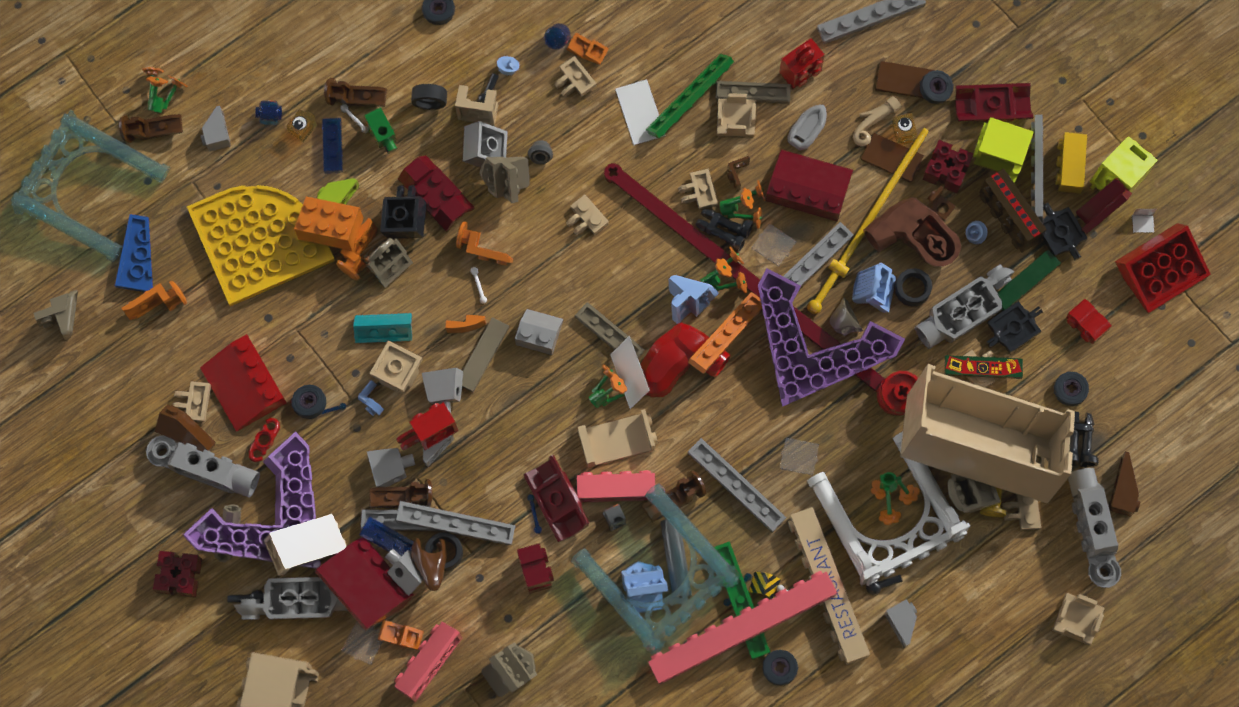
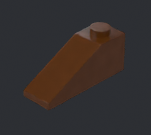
M166 405L159 412L155 428L156 433L183 444H192L197 447V450L202 452L203 450L210 451L215 446L216 442L186 412L170 405Z
M1125 451L1121 456L1109 503V511L1131 517L1135 512H1138L1140 501H1138L1139 492L1130 453Z

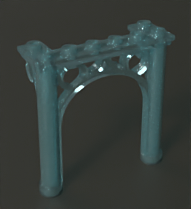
M70 109L69 113H65L61 118L59 129H55L51 134L50 139L52 140L49 145H45L41 150L40 154L42 156L39 161L36 160L31 167L32 172L29 177L26 176L23 179L21 190L13 195L11 205L15 214L23 215L26 212L30 216L45 222L103 254L109 261L114 262L123 246L70 218L61 209L57 200V186L61 174L74 159L90 152L107 153L160 183L167 177L170 167L164 163H158L77 118L74 111ZM71 138L77 139L79 141V149L73 152L66 151L65 144ZM83 140L90 141L95 145L84 147ZM59 148L67 156L59 160H52ZM47 167L51 170L50 178L53 179L52 182L46 178L41 179ZM48 184L51 187V194L44 198L38 197L36 191L39 186ZM53 200V204L55 206L56 211L43 205L42 203H47Z
M660 483L653 486L646 493L645 497L682 536L691 554L689 572L684 582L675 592L658 601L638 602L627 597L593 559L587 549L579 551L571 560L574 566L580 568L644 643V648L651 654L661 651L666 642L664 637L671 636L681 622L682 624L686 623L692 617L691 613L696 609H702L706 605L707 599L718 595L722 590V586L731 588L739 581L738 578L741 576L737 569L728 564L665 493V489ZM696 552L704 559V561L708 565H697ZM707 570L709 571V578L702 584H696L694 582L695 572ZM691 583L695 589L700 591L688 600V592L690 591L688 586ZM670 603L671 606L681 604L683 606L671 615V611L666 604ZM634 607L647 609L645 619ZM653 608L665 609L666 615L660 622L654 623L651 621L650 616Z

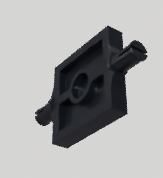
M1049 203L1044 204L1043 209L1047 216L1043 219V225L1047 231L1043 236V240L1050 252L1055 257L1064 252H1070L1074 261L1080 259L1082 256L1076 247L1087 241L1088 237L1069 207L1054 212Z
M1019 301L987 322V325L994 333V337L986 341V344L991 348L1000 343L1011 354L1041 333L1034 318L1043 313L1042 309L1040 310V307L1037 306V308L1029 312L1024 309Z

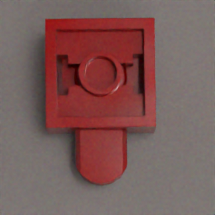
M810 38L781 58L779 73L788 84H791L792 89L797 86L801 87L807 82L808 78L811 76L816 77L821 73L825 54L813 39Z
M444 402L441 404L436 403L424 414L418 413L412 417V421H410L412 429L398 436L396 440L401 444L402 450H406L420 442L426 451L458 432V428Z

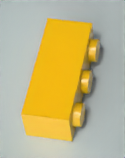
M1065 132L1063 137L1058 140V149L1061 151L1060 156L1057 157L1056 166L1059 167V173L1056 174L1055 184L1058 185V191L1080 194L1084 188L1087 134Z

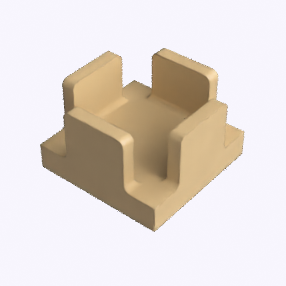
M729 93L727 99H718L717 136L754 137L756 120L755 100H748L747 94Z
M388 340L370 375L378 379L382 385L396 392L398 390L405 392L407 387L411 388L419 374L418 367L423 359Z
M1066 593L1052 631L1091 645L1104 617L1102 614L1104 607L1097 605L1098 601L1081 594L1074 596Z

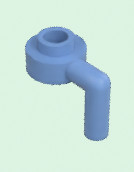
M371 380L358 395V399L367 406L365 410L372 416L375 414L380 415L384 409L374 400L367 397L377 385Z

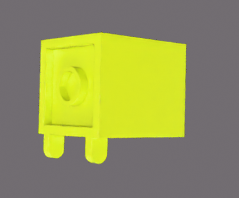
M990 117L988 123L984 122L973 155L975 157L974 164L996 172L1004 168L1015 183L1034 132Z
M1128 136L1100 165L1090 180L1092 184L1090 188L1102 190L1113 179L1118 178L1132 193L1146 178L1158 160Z

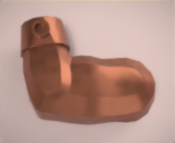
M914 197L902 200L891 206L882 216L876 217L863 230L868 242L877 251H882L896 243L897 239H902L926 263L934 267H944L953 263L959 256L961 249L960 238L957 234L949 229L933 210Z

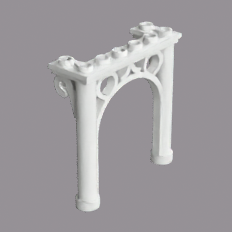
M903 432L893 437L900 452ZM904 458L923 493L925 502L924 512L919 523L910 532L899 538L884 541L867 538L853 527L824 472L818 473L807 480L810 488L814 489L859 573L861 586L865 584L869 586L877 582V579L882 575L886 578L895 573L894 569L900 566L904 569L913 564L912 560L916 558L922 560L930 555V551L934 549L940 551L947 547L946 543L952 540L954 543L958 542L967 534V530L970 527L969 523L966 524L965 521L960 522L957 513L948 504L928 465ZM930 503L938 518L928 517ZM933 522L937 524L938 532L931 536L925 535L922 530L924 523ZM918 532L921 539L928 542L914 548L913 541L917 538L916 533ZM859 541L871 545V548L868 551V555L862 548ZM890 546H894V549L901 548L906 553L892 559L893 549ZM876 547H882L888 551V557L882 561H876L872 556V552Z

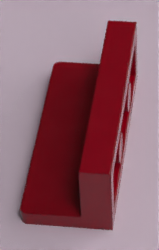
M1118 178L1113 179L1076 211V214L1085 222L1082 230L1086 234L1124 204L1132 195Z

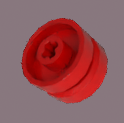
M897 371L891 373L880 382L876 398L884 412L892 416L905 415L907 395L918 380V377L909 371Z

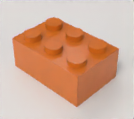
M306 196L294 230L299 240L352 251L364 217L360 207Z

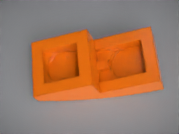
M575 32L566 50L600 65L609 48L594 39L590 41Z
M466 315L465 322L446 320L445 328L447 333L473 331L486 325V317Z
M383 620L377 640L418 650L424 631Z

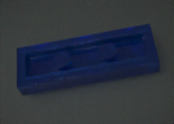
M322 119L324 173H343L342 119Z
M370 516L359 533L360 536L388 552L394 549L400 556L407 550L411 551L414 542Z

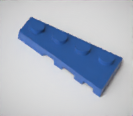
M129 215L115 282L116 288L146 292L153 288L149 217Z

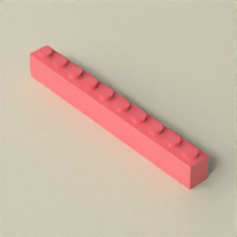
M816 572L811 575L812 579L804 582V580L793 584V589L789 591L783 589L775 594V598L771 600L765 598L757 603V607L753 609L747 607L740 611L741 615L735 618L733 616L727 617L722 620V625L718 627L712 625L704 629V634L700 636L694 634L686 639V643L682 645L676 643L669 647L670 651L664 654L662 652L651 656L652 660L648 661L658 683L661 685L838 595L827 572Z

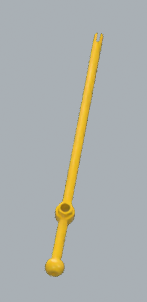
M922 129L839 261L833 259L828 269L832 270L831 275L815 300H811L807 304V310L810 313L818 314L821 312V303L838 276L840 275L844 278L850 268L845 265L864 236L863 230L879 213L928 134V129Z

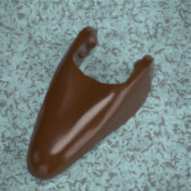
M415 538L411 547L413 563L419 570L428 589L437 591L443 580L447 560L445 541L440 539L437 543L438 553H428L421 549L419 538Z

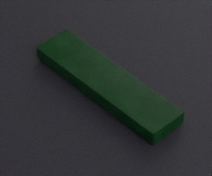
M1049 250L1044 252L997 292L1002 301L1003 311L1015 304L1060 266L1061 262Z

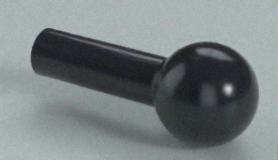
M492 73L484 93L478 96L477 102H485L487 90L494 89L499 78L498 75Z
M901 574L874 582L869 586L866 584V590L871 595H877L881 589L903 582Z
M257 589L250 594L227 595V603H239L241 599H260V604L264 602V592Z

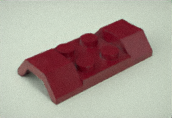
M1031 83L956 85V118L958 122H989L990 117L1000 121L1033 119L1034 116L1030 103Z
M427 155L417 157L403 169L398 177V180L407 190L410 185L415 186L416 196H421L426 201V211L446 232L450 230L454 222L462 215L475 209L462 192Z
M551 455L548 461L538 468L523 474L558 542L569 539L588 527L589 521L581 508L582 504L554 455Z

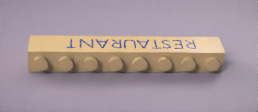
M813 507L791 514L788 526L790 531L795 532L797 537L795 544L798 551L802 550L804 555L802 562L805 569L809 568L811 575L822 571V573L827 572L838 595L819 605H823L825 622L830 624L833 630L830 632L834 643L837 642L840 648L837 652L841 662L845 661V664L848 665L868 658L870 655Z

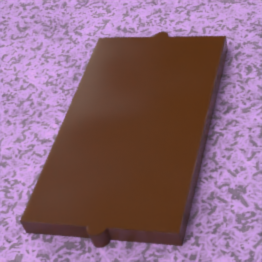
M881 61L879 73L876 74L878 78L876 90L924 98L920 92V82L927 73L935 70ZM933 81L930 84L931 89L934 86Z
M873 133L870 143L865 146L866 150L861 160L894 175L909 148ZM916 152L902 174V179L910 183L912 182L916 171L920 169L919 165L924 155Z

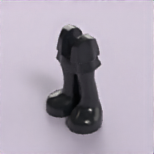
M703 209L701 215L711 221L708 223L697 219L695 225L702 232H707L709 235H714L732 246L736 253H739L745 244V239H748L754 222L746 220L739 224L715 212V210ZM718 225L735 232L739 236L732 235L718 228Z
M1075 411L1074 432L1070 436L1069 452H1072V466L1079 464V435H1082L1080 467H1095L1099 464L1098 457L1092 455L1091 450L1092 434L1094 432L1093 425H1095L1091 413H1086L1084 424H1079V412Z

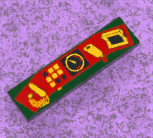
M945 355L944 375L1022 379L1023 359Z

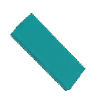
M412 313L356 315L353 325L355 343L388 342V340L390 342L412 341Z

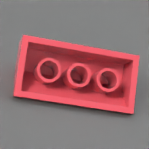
M444 622L433 627L430 632L432 636L428 641L424 640L418 649L420 651L416 657L413 656L406 665L408 667L404 674L401 672L394 681L396 683L394 687L413 702L418 700L462 640L460 632Z

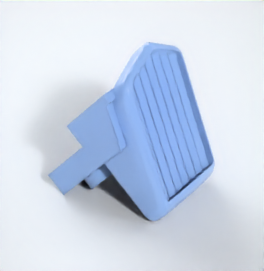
M879 263L858 272L853 288V302L857 304L869 303L883 313L889 312L896 276L891 274L892 269L883 263Z
M677 275L671 276L668 279L669 291L675 296L671 303L672 320L678 324L691 312L697 317L710 305V301L719 292L710 284Z
M638 561L624 571H621L623 588L627 593L629 608L632 613L663 608L662 593L668 591V587L660 566H653Z

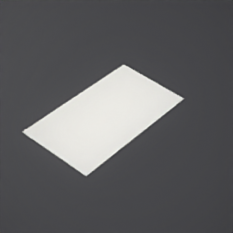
M643 80L616 88L615 90L633 144L636 145L656 139L657 137L649 135L646 131V128L659 116L648 81Z
M628 336L610 356L617 375L623 379L627 387V391L624 394L631 409L649 391V387L630 336Z

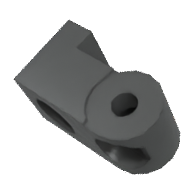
M619 504L604 510L603 516L610 531L627 524Z

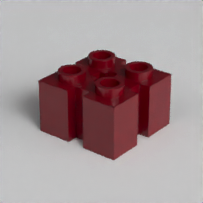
M938 140L922 180L937 185V182L945 184L944 189L957 194L974 153L961 148L957 152L952 150L953 145Z
M540 543L517 549L529 594L552 588L551 582L554 581L551 567H546L545 564L549 562L545 547L541 548Z
M159 550L157 567L161 569L160 574H155L153 590L159 594L173 595L174 590H176L180 596L196 598L199 582L195 579V574H200L202 558L199 555L182 553V558H179L175 552ZM177 571H180L181 575L178 574L177 577H175V573Z

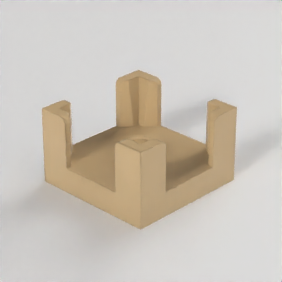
M459 85L455 104L458 120L481 121L489 125H495L498 102H495L496 91L487 90L485 102L480 103L466 99L468 87Z

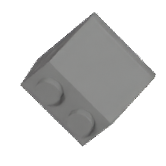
M481 121L465 126L463 162L482 167L486 157L506 158L507 131Z
M527 309L520 321L515 336L516 345L553 355L563 319Z

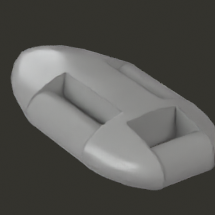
M824 105L813 106L801 114L789 131L788 143L798 150H804L814 142L826 123L827 112Z

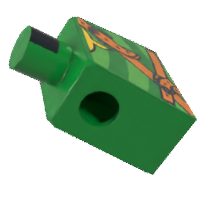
M380 107L364 115L366 125L378 147L382 148L384 146L387 154L396 151L398 148L394 143L396 140L395 133L382 108Z

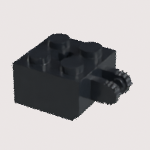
M414 185L409 186L407 197H404V187L398 186L396 197H384L380 232L387 239L424 238L426 201L421 196H416Z

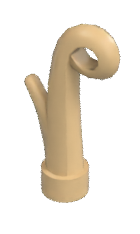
M894 96L886 100V103L880 107L860 113V117L867 118L856 128L853 134L854 142L858 146H866L870 143L871 136L866 132L867 129L902 108ZM860 136L866 137V139L861 140L859 138Z

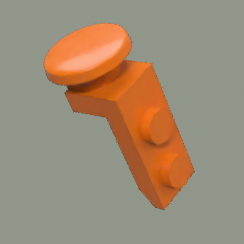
M370 218L361 225L353 250L342 249L340 251L346 260L345 263L341 260H338L336 263L345 275L356 281L360 279L358 273L366 266L360 260L361 257L359 255L374 239L378 230Z
M467 222L461 223L456 238V247L458 249H461L464 243L468 244L466 252L478 255L477 259L488 261L489 258L496 259L497 264L507 266V262H513V258L507 253L478 247L481 233L468 230Z
M169 281L172 288L168 291H165L161 283L127 303L122 307V310L129 320L138 319L163 302L169 311L176 308L182 302L186 305V297L174 281Z

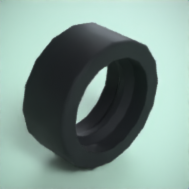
M436 84L416 85L412 88L411 103L417 108L426 110L442 109L447 104V90Z
M916 268L903 271L895 285V293L899 301L911 307L925 303L932 290V281L929 275L923 270ZM915 277L924 283V293L918 298L908 297L903 292L902 285L907 278Z
M440 532L428 540L425 551L433 553V548L440 539L451 542L455 546L456 554L445 565L444 571H449L460 564L463 558V548L455 535L448 532Z

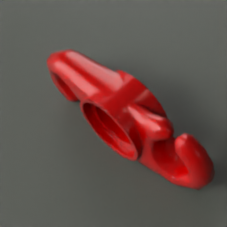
M269 418L265 421L267 424H275L273 430H269L267 425L264 424L262 430L256 434L249 449L251 461L260 462L263 460V457H254L253 452L255 450H259L262 456H264L267 449L272 447L280 430V422L277 419ZM263 435H267L270 438L266 445L259 443V439Z

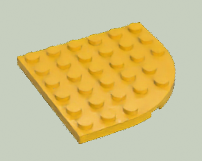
M262 185L238 186L221 191L187 206L230 307L335 261L329 246L298 239L294 228L303 204L289 193Z

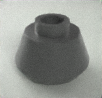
M538 140L528 150V157L536 164H546L552 160L553 151L548 142Z

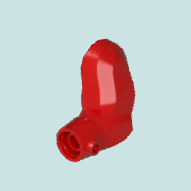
M678 323L656 340L640 363L649 387V391L645 395L653 398L664 397L671 393L679 378L690 368L691 364L688 363L690 358L709 337L693 326ZM724 351L705 373L714 378L717 377L726 366L731 355Z

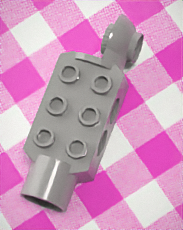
M1000 264L987 273L988 278L985 279L980 276L933 306L929 311L930 317L915 326V331L921 342L928 349L943 340L952 343L1002 309V301L997 295L996 290L1008 284L1012 280L1010 276L1015 272L1012 269L1002 267Z
M163 435L155 437L147 445V458L155 466L166 467L177 474L228 493H238L249 498L257 487L260 473L239 464L235 465L227 457L217 458L214 456V453L208 450L201 452L196 450L197 447L192 444L176 443L173 439ZM166 448L167 453L164 456H159L160 450Z
M1094 468L1073 471L1068 478L1074 501L1072 509L1073 513L1077 514L1078 517L1077 529L1079 533H1082L1083 541H1081L1083 551L1087 553L1090 565L1089 576L1091 581L1097 586L1109 588L1119 581L1121 568L1115 558V554L1118 551V542L1105 491L1097 481ZM1100 568L1108 571V577L1100 574Z
M320 577L268 579L265 584L264 604H260V599H241V604L234 605L237 612L242 615V619H260V615H267L269 619L332 617L334 611H348Z

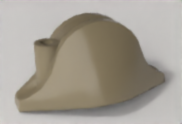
M844 297L840 305L832 313L830 324L837 333L846 336L851 332H861L863 329L848 300Z

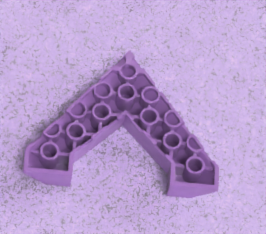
M767 268L758 284L782 407L895 357L905 339L869 321L861 338L808 354L792 304L801 285Z
M295 431L263 461L276 475L275 525L226 523L211 508L183 536L196 550L273 562L264 539L272 532L316 519L314 493L312 492L311 483L312 472L309 463V445ZM318 559L299 566L317 569L321 566V563Z

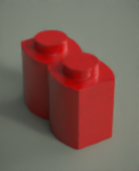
M1083 299L1066 316L1068 324L1073 329H1078L1081 332V337L1086 342L1092 344L1108 332L1112 326L1086 299Z

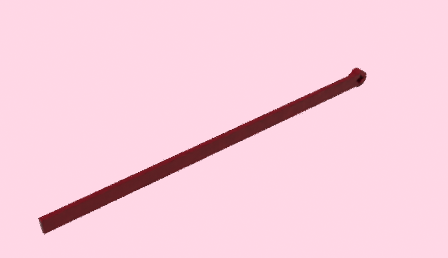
M611 163L605 167L604 176L608 183L617 185L713 263L716 264V259H725L727 261L731 257L624 172L620 165ZM611 170H616V171H617V176H615V175H613L612 177L609 176V175H610V171H611ZM733 260L728 264L732 269L731 277L736 280L739 276L738 272L743 273L747 283V290L760 298L758 289L760 279L739 262L736 263ZM794 307L802 334L823 350L841 344ZM871 367L854 374L875 392H877L880 382L885 379Z

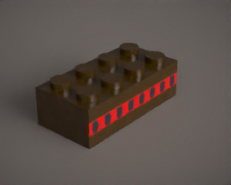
M1003 168L985 179L979 192L980 198L991 208L992 216L995 219L998 218L1004 233L1009 234L1012 238L1013 246L1023 253L1040 243L1047 229Z

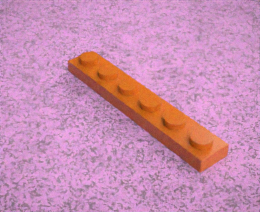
M751 292L696 351L688 363L704 374L762 310L761 299Z

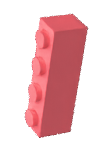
M648 470L639 471L637 474H631V471H621L620 474L601 472L600 475L583 472L581 475H577V496L580 502L651 500L656 497L655 473H651Z

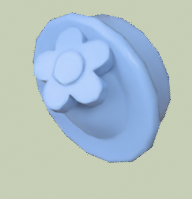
M504 56L497 60L498 69L504 75H513L519 69V63L515 58Z
M973 221L967 226L965 234L969 242L979 244L986 239L988 231L984 223Z

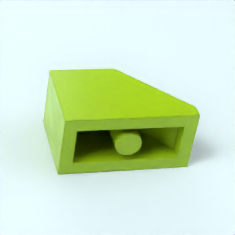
M355 178L330 182L319 190L317 199L347 204L360 186Z

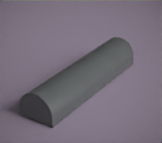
M680 519L663 520L660 524L672 599L692 597Z

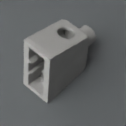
M450 368L422 373L429 403L434 405L444 402L451 413L450 403L460 402L463 371L458 368Z
M398 448L367 452L376 487H388L407 477L405 468L415 465L413 455L401 457Z
M392 549L385 556L393 564L388 574L407 595H410L423 581V578L413 563L411 551L407 550L400 556Z

